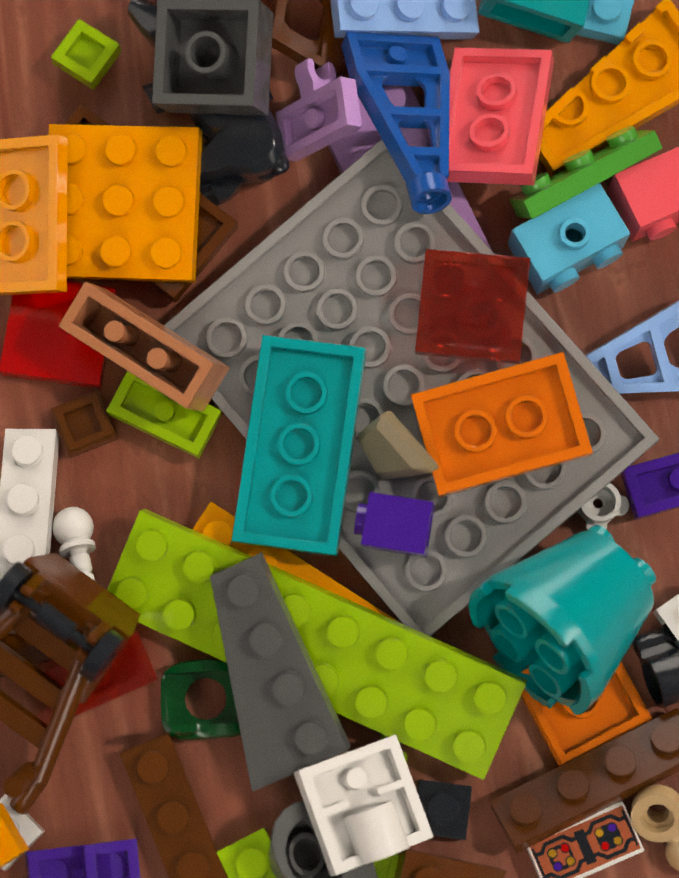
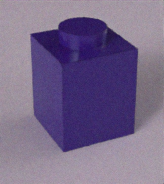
M369 492L368 503L358 504L354 534L362 535L361 545L364 548L427 558L435 505L432 501Z

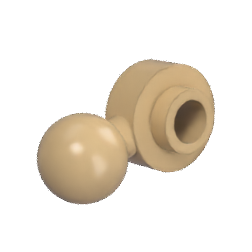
M655 784L646 786L637 792L633 798L631 806L632 826L646 840L666 842V859L671 867L679 872V793L665 785ZM659 804L667 809L663 812H655L649 807Z

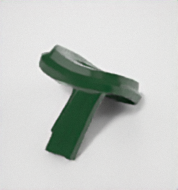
M217 659L189 660L173 664L165 669L160 681L162 724L169 735L180 740H204L241 735L226 662ZM204 678L214 679L219 682L225 689L227 696L226 706L222 713L208 720L198 719L193 716L187 709L185 702L186 692L190 685Z

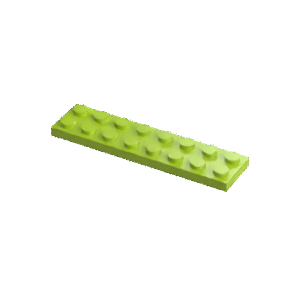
M142 509L138 513L107 590L140 614L138 623L227 663L210 576L252 556L148 509ZM267 563L336 713L388 737L396 735L398 741L482 780L485 779L526 686L527 679Z

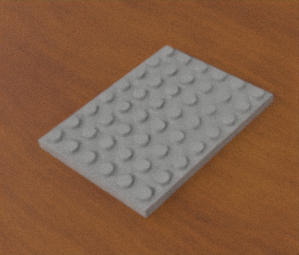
M382 139L164 325L230 367L214 393L212 400L246 440L262 335L364 347L367 353L339 549L404 625L429 636L434 635L469 604L472 592L486 579L519 562L660 439L450 204L443 210L432 214H420L412 209L406 182ZM564 352L593 451L591 456L439 498L432 472L382 480L376 474L358 441L357 435L382 413L391 411L426 450L411 394ZM369 492L432 501L434 503L435 510L427 558L368 549L361 545L362 535L354 534L355 517L358 504L368 503Z

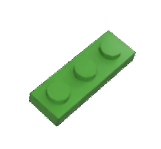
M634 126L623 128L608 136L606 140L609 145L599 151L592 153L591 149L578 152L563 162L565 169L551 177H549L547 172L536 175L535 185H520L522 192L509 199L517 217L534 219L663 149L655 130H635Z

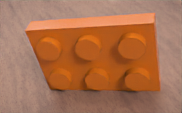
M564 352L411 394L426 451L439 466L437 470L432 472L439 498L588 457L593 454Z

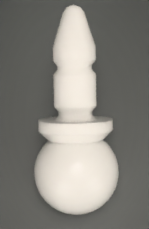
M67 507L55 516L52 524L53 535L62 545L59 548L60 556L69 558L72 565L95 581L94 575L91 573L93 569L89 553L96 549L95 542L90 539L94 530L93 520L84 509Z

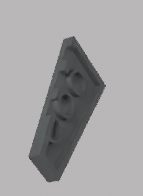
M262 552L211 575L210 579L252 792L288 777L296 771L348 751L351 746Z

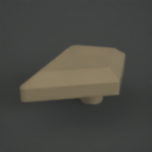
M391 411L382 413L357 435L362 449L376 474L382 480L428 474L439 468L435 460L413 437L409 429Z

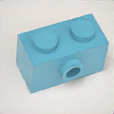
M598 183L538 217L530 219L512 229L507 245L536 294L550 287L556 293L575 283L580 278L578 272L594 264L597 269H601L619 259L623 255L621 249H623L631 233L603 187Z

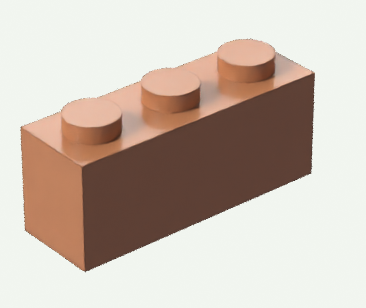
M84 282L59 324L60 328L186 409L204 412L230 369L224 363L112 292L88 282Z

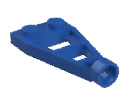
M346 32L341 47L349 78L356 80L358 97L406 182L412 209L420 214H432L443 210L452 200L447 181L449 176L450 73L439 37ZM382 85L422 87L424 90V108L394 106ZM400 128L429 129L431 147L408 146Z

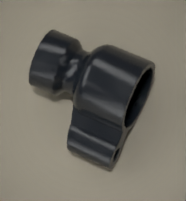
M658 628L637 635L632 642V646L642 664L644 681L652 700L661 709L679 703L678 646L664 628Z

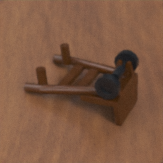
M57 553L29 557L23 563L17 562L0 580V671L54 710L47 725L0 690V721L38 748L34 762H25L3 784L4 792L12 798L9 802L11 808L17 813L24 815L29 812L49 782L79 703L84 704L133 635L140 616L137 611ZM79 628L84 634L82 635L76 629ZM12 630L69 671L64 686L54 681L1 642V640ZM68 639L76 643L79 647L73 645L71 642L68 641Z

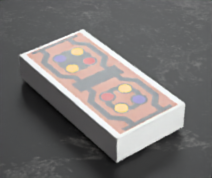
M623 801L527 848L539 878H584L644 851Z

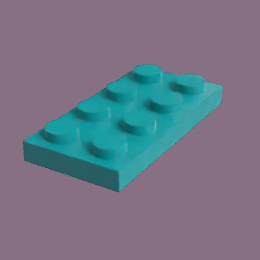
M262 335L232 535L234 543L338 557L367 353L364 347Z

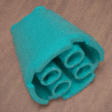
M593 525L587 531L579 532L490 576L470 595L469 613L473 626L480 629L484 626L493 645L498 650L492 656L494 661L500 668L527 679L524 689L532 698L548 708H551L556 702L568 706L575 715L584 713L602 695L652 610L654 596L651 586L656 582V576L652 568L644 560L632 558L623 548L616 544L608 530L602 526ZM529 668L530 674L520 673Z

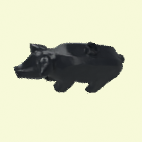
M131 0L127 13L143 37L155 48L157 2ZM153 83L142 87L152 104ZM269 90V101H270V100L273 99V96H272V94H271V92H270V90ZM152 104L157 114L167 112L162 108ZM268 109V115L190 114L195 126L202 130V137L206 140V143L202 145L200 181L202 182H200V194L216 206L232 200L242 187L270 181L274 177L288 171L290 163L286 157L283 137L270 109Z

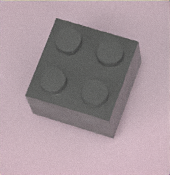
M157 0L152 104L169 113L268 115L274 13L260 0Z

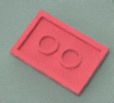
M454 48L450 70L448 182L535 185L554 66L552 50Z

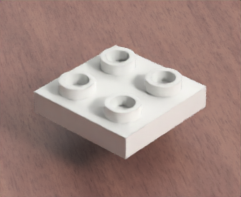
M396 735L294 772L330 876H336L361 865L386 858L434 837Z

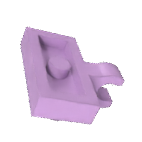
M308 58L295 66V78L299 85L301 99L276 112L277 125L283 137L286 157L290 161L297 162L362 128L356 80L341 76L336 78V71L332 63L328 62L323 67L315 70L313 59Z

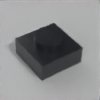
M418 780L417 793L433 836L466 840L472 786Z

